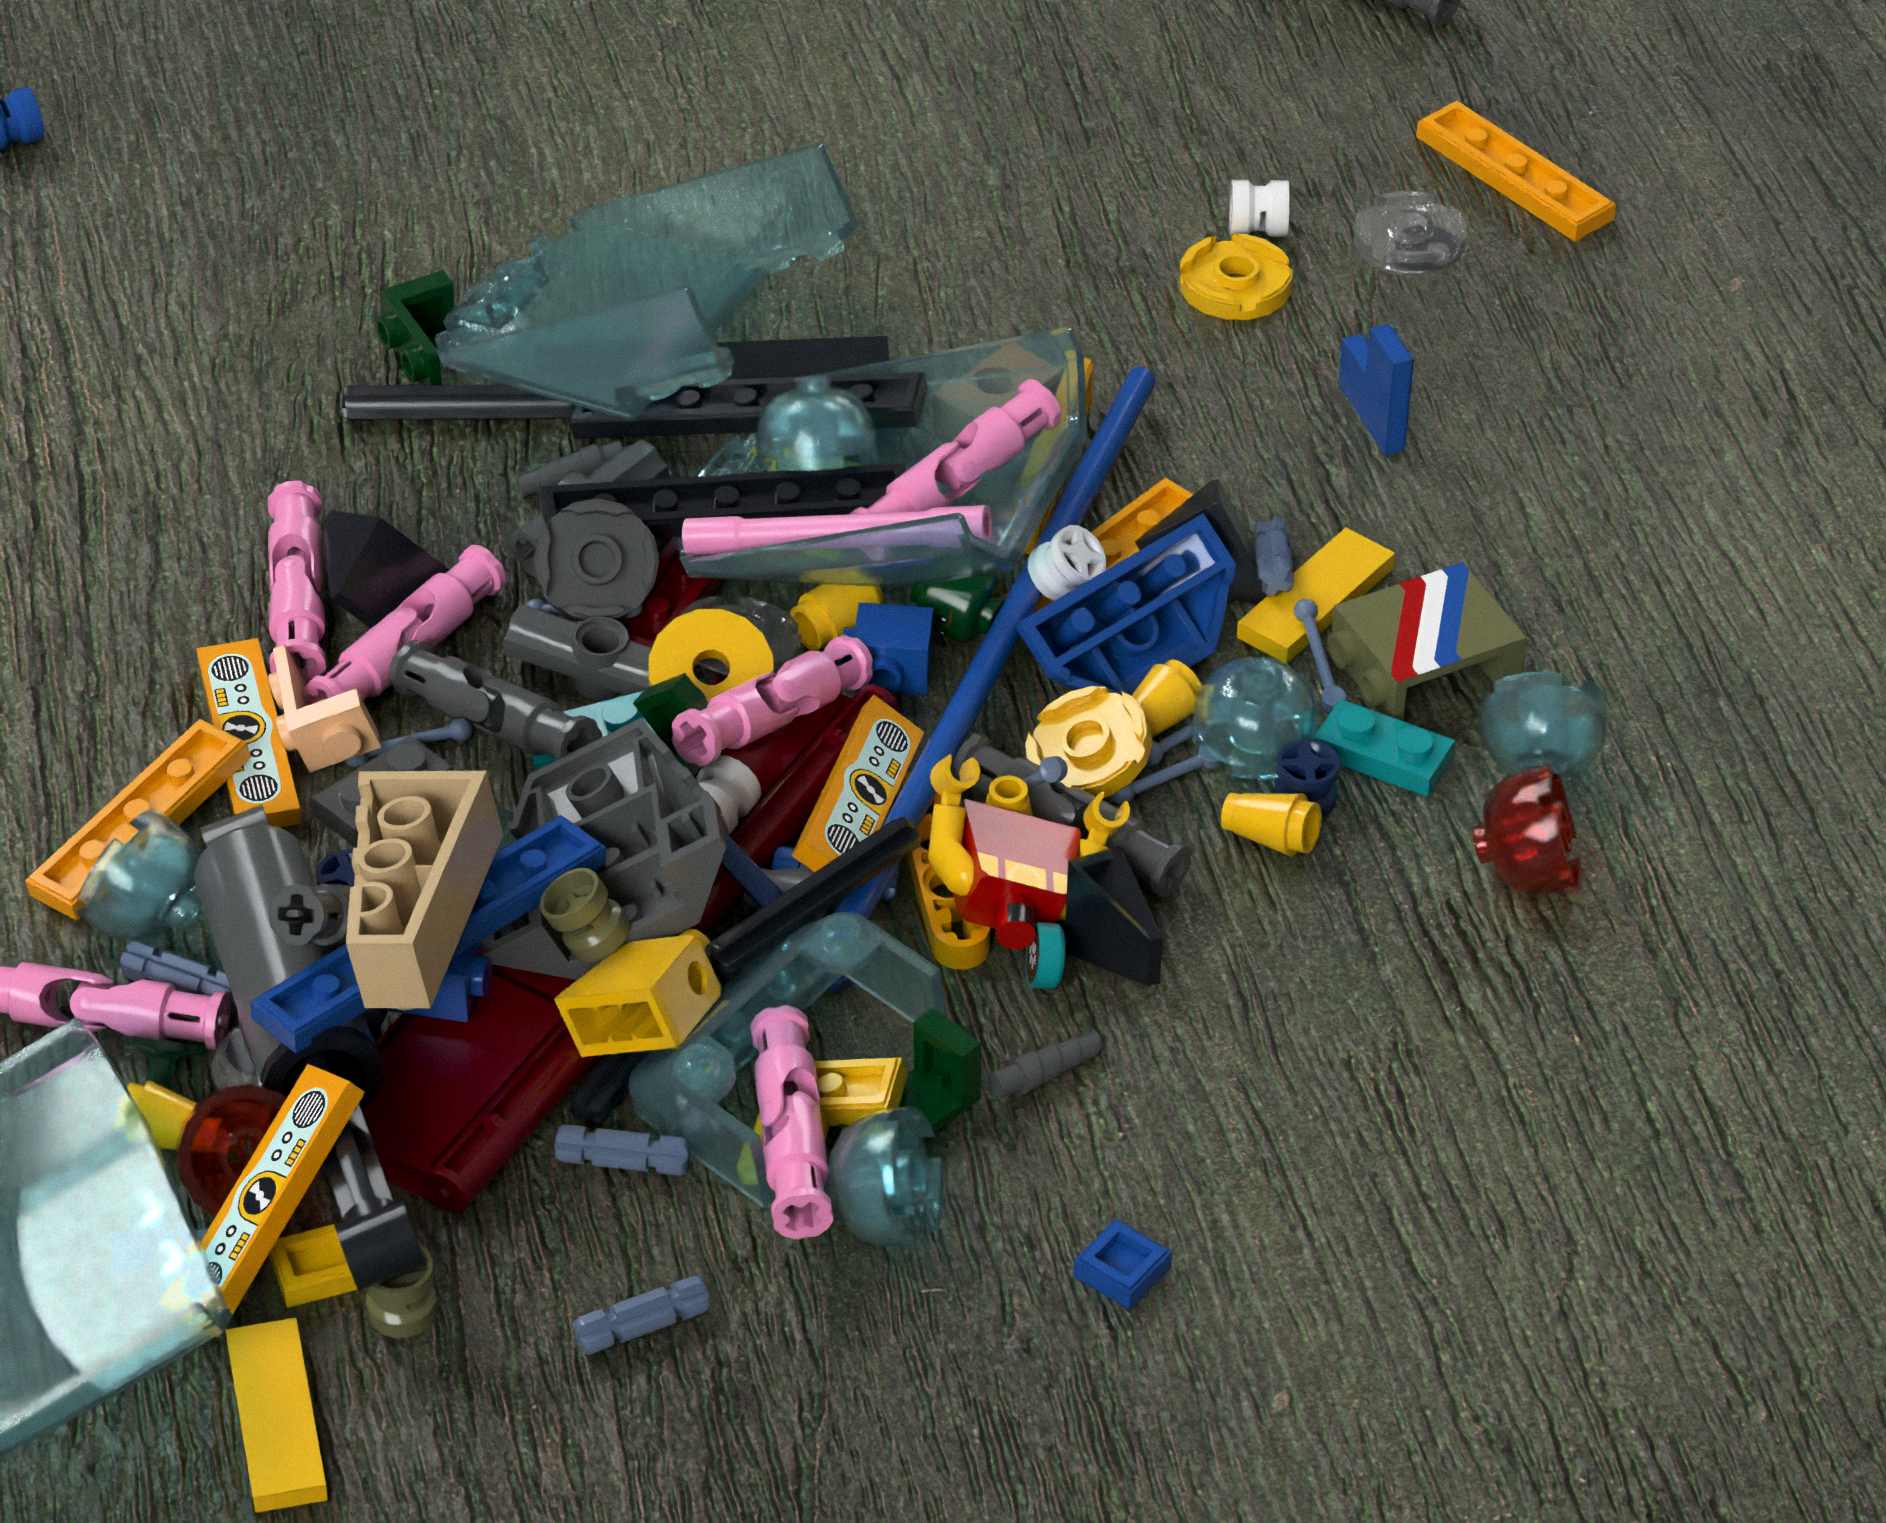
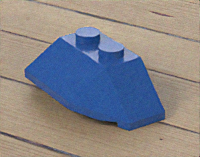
M1204 513L1019 621L1014 626L1049 679L1073 690L1089 686L1106 687L1110 693L1122 695V691L1131 696L1153 665H1164L1168 660L1174 659L1191 668L1216 651L1226 611L1229 584L1233 582L1237 564Z

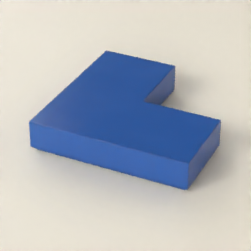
M1389 324L1371 327L1368 342L1361 334L1342 338L1338 384L1384 455L1404 451L1414 365L1413 357L1394 328Z

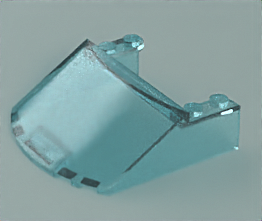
M820 143L585 208L568 218L572 231L554 242H551L548 234L540 235L529 243L534 254L533 256L516 262L514 258L506 259L474 285L456 303L443 320L446 331L436 334L435 341L438 348L435 350L444 367L634 422L652 401L675 393L681 386L697 382L700 388H706L727 379L732 374L730 368L735 360L729 348H718L713 334L768 274L777 273L788 268L796 261L795 257L810 254L814 262L833 257L844 249L842 240L848 237L859 224L824 145Z

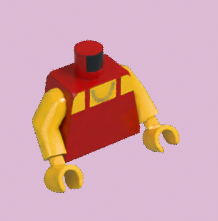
M949 754L932 768L930 774L931 785L941 795V804H934L928 850L929 863L949 891L953 893L958 915L962 919L996 929L997 941L1003 947L1015 950L1025 948L1035 940V922L1056 923V921H1066L1068 860L1109 849L1105 847L1108 837L1114 835L1130 816L1129 803L1125 800L1115 815V821H1108L1102 817L1099 811V804L1103 799L1104 792L1098 794L1084 812L1083 820L1089 835L1087 840L1080 839L1081 831L1079 828L964 799L961 804L962 793L974 786L979 780L980 767L975 758H969L963 762L959 772L960 781H957L951 774L952 755Z

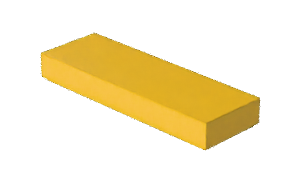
M1345 527L1293 573L1294 585L1289 592L1278 590L1274 596H1266L1238 621L1237 638L1284 664L1289 663L1310 644L1303 622L1297 620L1294 615L1295 604L1301 599H1311L1316 603L1318 614L1315 621L1319 634H1321L1333 623L1334 605L1365 595L1394 569L1395 552Z
M290 1318L225 1329L255 1513L327 1501L326 1481L297 1319Z

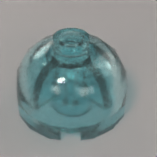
M828 376L795 378V390L775 395L764 406L757 422L756 456L758 468L764 469L774 458L776 459V470L781 471L845 468L844 456H857V454H860L861 466L877 461L873 419L865 404L851 391L831 388V377Z
M1247 656L1233 659L1223 664L1206 679L1194 704L1192 741L1198 751L1200 748L1203 754L1211 760L1212 756H1214L1218 760L1230 764L1229 774L1240 778L1268 780L1278 777L1276 774L1277 754L1282 747L1292 741L1314 740V736L1318 732L1317 699L1304 676L1289 664L1269 657Z
M1523 672L1502 677L1494 682L1493 694L1488 695L1484 690L1481 695L1480 723L1485 748L1493 762L1510 775L1522 779L1526 785L1535 788L1555 787L1560 784L1561 780L1569 779L1590 767L1603 747L1608 726V701L1606 693L1595 683L1583 679L1582 690L1564 685V674L1557 672Z
M150 808L139 814L129 823L139 830L129 842L123 844L114 838L105 848L90 870L78 895V900L86 906L76 909L77 914L98 930L115 939L144 942L160 937L172 926L181 931L191 923L202 906L201 898L196 895L198 889L193 877L196 864L201 855L194 839L178 823L159 809Z
M908 1106L883 1109L865 1114L842 1130L830 1153L828 1180L824 1185V1192L830 1197L836 1216L854 1237L879 1247L907 1248L926 1246L931 1242L923 1235L925 1228L929 1232L938 1231L944 1205L943 1168L941 1157H927L923 1138L935 1137L930 1122L921 1110Z

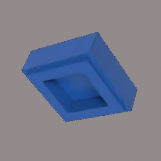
M1115 1219L1074 1260L1073 1276L1130 1310L1171 1268L1172 1251Z

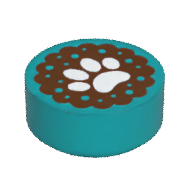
M1035 922V940L1026 947L1025 968L1027 984L1030 988L1055 989L1061 982L1064 970V932L1058 923Z

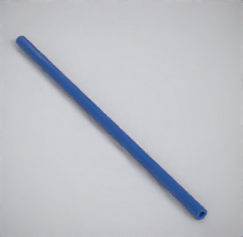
M1135 367L1128 373L1033 550L1045 542H1051L1053 536L1068 525H1081L1156 385V378L1150 370L1144 367ZM1028 559L882 827L899 817H907L913 822L914 828L917 830L937 793L930 781L932 768L949 754L952 755V765L958 750L963 745L1021 637L1014 625L1033 614L1043 596L1030 578ZM900 860L841 900L832 918L834 926L840 932L850 936L862 933Z

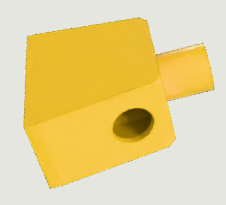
M686 929L679 936L631 941L619 947L614 953L610 954L554 998L555 1003L580 1056L677 1048L721 996V985L705 953L706 946L711 943L710 940L698 930Z

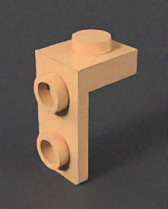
M284 644L273 648L277 671L268 674V679L278 707L281 710L284 709V714L276 717L277 728L286 750L289 753L298 750L310 773L381 748L378 730L357 689L308 705L304 697L305 681L287 646Z

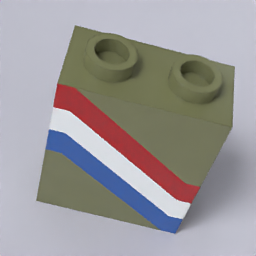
M1463 562L1334 605L1332 633L1328 635L1327 639L1328 650L1333 662L1338 668H1344L1359 686L1365 702L1372 708L1376 707L1380 713L1401 721L1404 719L1408 687L1474 664H1478L1499 690L1520 684L1527 637Z

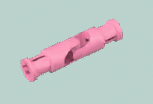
M1034 379L1026 380L1018 386V394L1000 408L991 407L966 425L953 442L941 445L888 484L886 494L868 508L859 507L850 514L927 511L935 507H950L980 481L979 476L987 470L1002 468L1023 452L1025 442L1041 429L1050 430L1061 422V408L1051 391L1039 381ZM935 479L952 490L943 495L939 491ZM892 544L860 545L872 556L880 559L892 552Z
M286 481L277 485L267 499L268 513L274 520L268 531L269 587L271 591L269 631L271 638L276 643V647L284 644L287 646L307 685L309 681L317 675L320 676L326 669L325 653L319 646V642L325 633V610L317 592H322L323 534L321 527L316 522V517L322 511V498L314 486L307 485L302 481ZM272 652L269 657L270 672L274 673L277 670L274 653ZM300 656L305 659L306 665L304 668H300Z
M470 545L458 557L459 562L448 572L433 575L408 596L399 607L343 651L338 659L339 664L325 676L317 675L304 687V697L307 704L311 705L353 689L358 690L363 701L367 697L375 698L392 685L389 680V667L393 656L407 642L418 640L429 644L433 648L439 642H442L471 617L474 605L486 595H495L506 585L507 579L503 565L488 549L480 545Z
M841 635L829 641L822 652L810 650L785 662L776 676L774 671L761 674L713 697L708 703L707 708L701 711L690 708L678 714L672 722L673 745L685 762L703 767L717 760L721 750L725 748L739 749L787 725L796 716L809 714L835 701L841 690L846 688L855 691L867 685L873 676L872 656L867 646L860 639ZM847 655L853 657L852 660L838 666L843 657Z
M21 962L17 968L0 966V1012L8 1013L11 1020L15 1022L87 1032L104 1030L108 1026L110 1029L121 1032L132 1039L165 1043L168 1038L203 1042L206 1049L218 1052L223 1048L228 1035L231 1021L230 993L217 990L212 996L176 991L172 983L144 979L112 987L109 984H112L113 980L102 974L28 962ZM67 979L81 980L77 990H75L70 998V1009L74 1014L75 1020L69 1019L62 1014L57 1007L56 994L60 984ZM180 1014L198 1016L200 1020L184 1018Z
M788 1005L766 1008L754 1017L750 1024L753 1046L759 1051V1057L755 1061L754 1075L762 1123V1146L766 1180L769 1187L775 1192L776 1198L771 1205L773 1227L782 1236L791 1239L816 1237L825 1232L832 1224L833 1210L831 1199L824 1192L829 1168L821 1123L816 1066L812 1054L806 1049V1044L810 1040L808 1018L798 1008Z

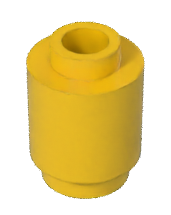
M853 568L847 569L799 598L798 605L790 611L792 628L798 639L808 649L812 651H818L821 648L825 649L829 641L843 635L844 627L855 628L859 602L884 604L883 592L876 580L870 575L863 574Z

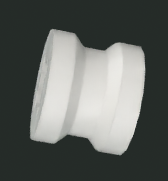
M1079 525L1064 527L1053 536L1051 542L1039 545L1032 550L1028 557V571L1031 580L1044 596L1054 601L1106 570V557L1101 544L1091 532Z

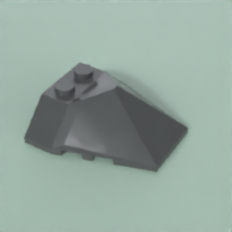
M642 718L528 774L510 827V832L516 839L515 842L562 815L606 846V865L594 872H596L608 891L607 899L617 902L630 920V932L622 945L631 941L679 936L684 930L700 923L726 850L721 808L710 793L698 784L692 773L685 766L681 765L671 750ZM539 906L482 940L483 955L491 957V964L574 980H578L604 960L601 959L595 962H581L577 960L566 947L562 939L563 932H559L551 927L542 915Z

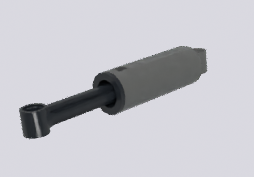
M262 805L201 826L200 830L207 848L199 856L193 877L238 1010L239 1027L249 1058L255 1065L256 1079L264 1103L276 1117L307 1064L346 1079L365 1092L322 1164L341 1218V1222L334 1224L358 1291L360 1292L426 1267V1262L403 1200L395 1201L363 1110L377 1096L384 1079L383 1060L375 1037L367 1026L366 1012L347 1023L325 1029L311 1038L310 1046L297 1054L251 1019V1000L338 949L337 945L311 943L293 946L286 944L280 940L278 934L270 926L269 909L271 901L280 894L284 887L293 884L315 886L298 838L280 827L270 826ZM288 910L286 913L287 917H297V910Z

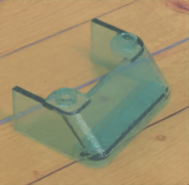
M840 912L803 925L760 954L721 989V996L677 1048L654 1050L635 1067L628 1083L633 1108L642 1120L664 1136L682 1137L690 1142V1155L765 1208L773 1200V1195L766 1180L761 1136L717 1105L734 1086L736 1072L759 1052L753 1046L750 1024L754 1017L766 1008H777L783 1005L798 1008L803 1012L844 975L912 1023L932 1008L948 1019L941 970L859 914Z

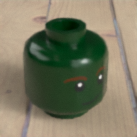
M953 552L944 555L939 560L929 559L918 573L910 593V601L915 603V606L933 607L934 631L962 644L971 642L982 631L987 634L1004 603L999 598L1001 592L999 576L995 572Z

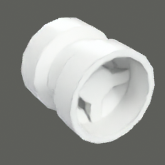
M1232 179L1229 204L1230 236L1231 234L1249 235L1252 231H1265L1269 237H1287L1289 226L1288 180H1271L1266 186H1254L1249 180Z
M719 755L717 760L703 766L696 777L698 784L705 791H708L720 806L724 832L730 836L738 824V818L746 816L761 797V787L757 777L739 760Z

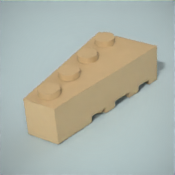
M486 770L359 771L358 789L361 800L360 805L356 806L355 815L358 840L357 847L353 848L352 867L355 879L354 886L350 887L346 946L365 1008L431 1009L503 837Z

